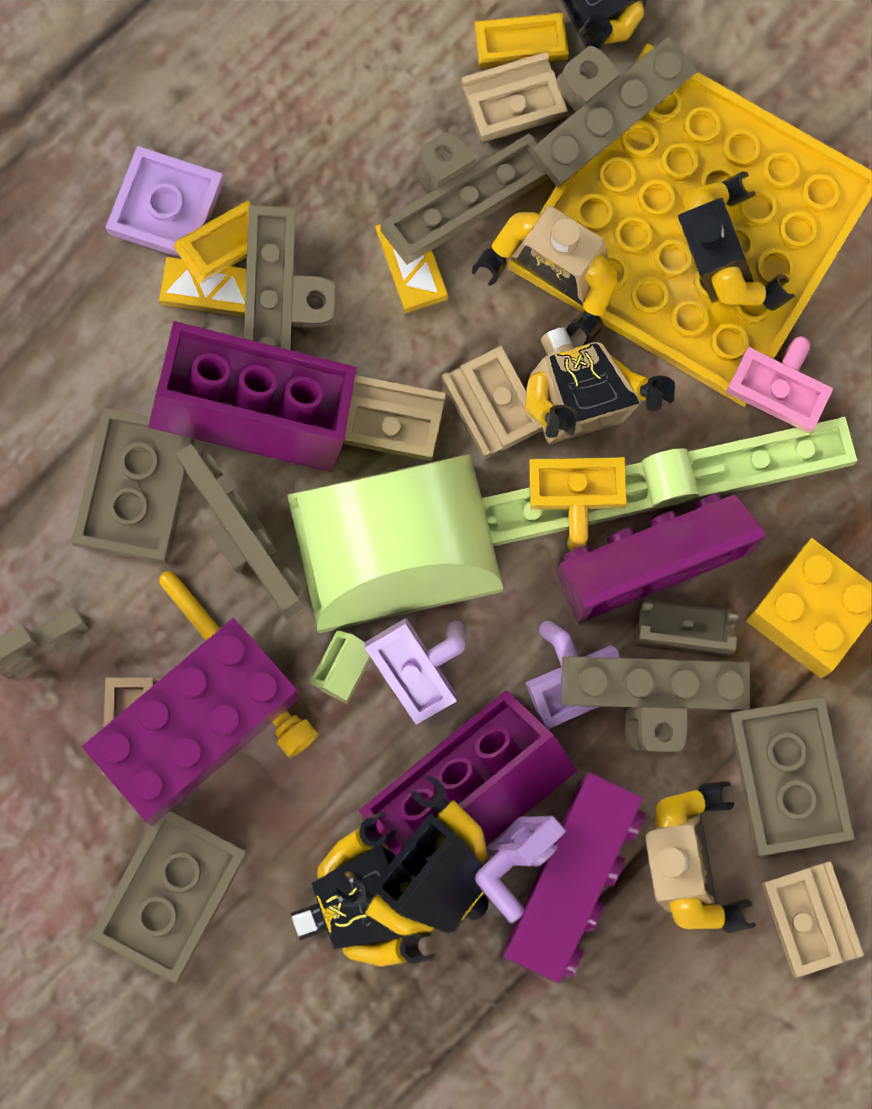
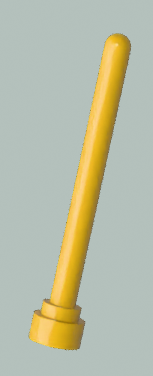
M165 571L160 575L159 583L205 641L220 629L174 572ZM287 710L272 722L277 728L275 731L276 736L279 738L277 745L289 759L302 752L319 735L307 719L301 720L297 715L291 716Z

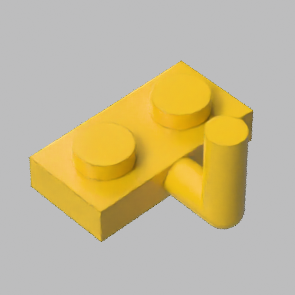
M625 457L529 459L530 510L569 509L567 547L570 551L586 546L589 536L588 509L626 507Z

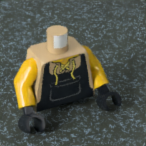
M548 206L541 215L535 212H519L514 214L493 241V249H486L472 268V274L474 275L479 267L489 269L493 276L487 285H493L506 268V258H510L514 263L583 306L585 311L581 312L568 325L567 333L571 338L580 328L586 334V341L583 345L590 344L603 329V323L599 316L605 313L617 284V274L608 261L605 241L551 206Z
M561 327L546 333L540 339L547 356L541 360L530 374L524 408L527 414L543 426L546 440L550 445L623 423L641 404L640 401H645L646 407L650 411L659 410L662 407V399L668 403L674 402L675 382L667 376H654L649 379L634 373L610 355L601 343L593 342L574 348L566 329Z
M728 781L703 783L698 790L662 799L655 808V821H652L645 830L656 901L668 913L671 912L675 923L684 929L722 928L727 933H734L753 928L756 925L755 922L748 923L742 913V909L753 906L750 900L744 899L720 906L717 905L701 813L703 811L731 810L734 807V802L724 803L722 800V789L731 786Z

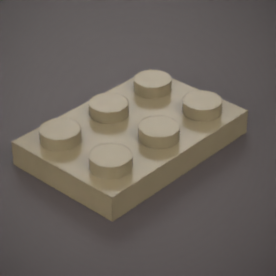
M103 408L72 544L76 547L167 564L187 474L175 453L189 444L193 445L194 439L148 428L150 416Z
M825 697L728 714L756 857L855 840Z
M169 811L153 826L150 825L89 938L172 983L178 984L248 852Z

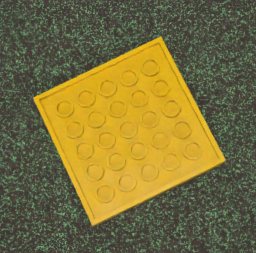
M647 44L637 61L654 47ZM696 72L692 78L559 188L556 186L539 215L548 206L554 207L605 241L608 261L617 274V284L605 313L599 316L604 326L745 408L746 402L726 393L745 351L750 347L772 359L775 358L872 197V171L710 78ZM742 171L749 174L748 177L742 179V183L748 192L755 191V196L733 207L725 204L754 282H761L764 285L777 275L783 274L788 277L789 282L782 287L787 293L795 294L792 300L774 311L766 308L763 303L760 305H727L721 301L711 302L678 219V215L685 212L683 199L690 190L722 182ZM509 260L507 269L580 312L585 311L582 305Z

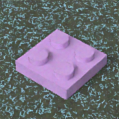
M137 146L105 229L109 235L181 258L173 245L178 239L210 221L225 181L222 173Z

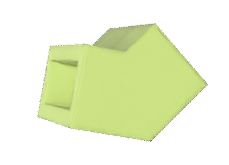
M337 630L310 683L321 689L322 692L348 704L371 660L370 655L365 650V642L352 634Z

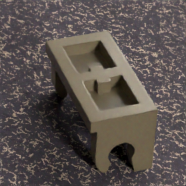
M640 598L634 646L728 658L736 651L737 637L734 636L735 622L738 620L739 612L729 609Z

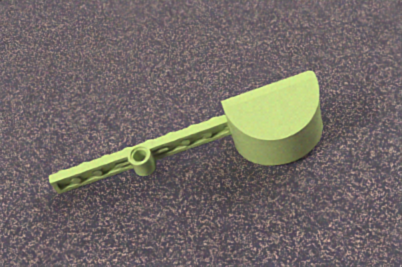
M841 417L819 422L810 434L799 428H792L690 452L687 449L680 448L651 455L642 460L641 463L625 466L626 507L588 509V525L698 501L716 493L724 495L853 466L857 462V457L846 418ZM471 454L287 494L318 633L503 592L494 546L569 530V509L530 510V488L481 498Z

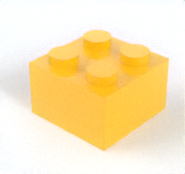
M811 538L796 554L747 618L746 622L822 679L835 669L872 620V583Z

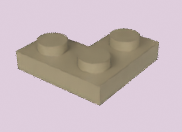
M73 606L33 631H30L21 624L0 637V674L7 679L13 676L16 679L25 678L37 671L42 666L40 660L57 651L58 654H63L77 647L84 640L81 635L91 630L82 614Z

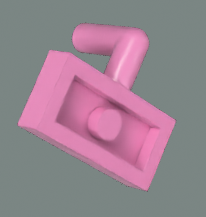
M799 336L783 352L782 363L748 347L730 381L726 393L810 434L814 430L833 388L799 372L810 349L809 340L806 337Z

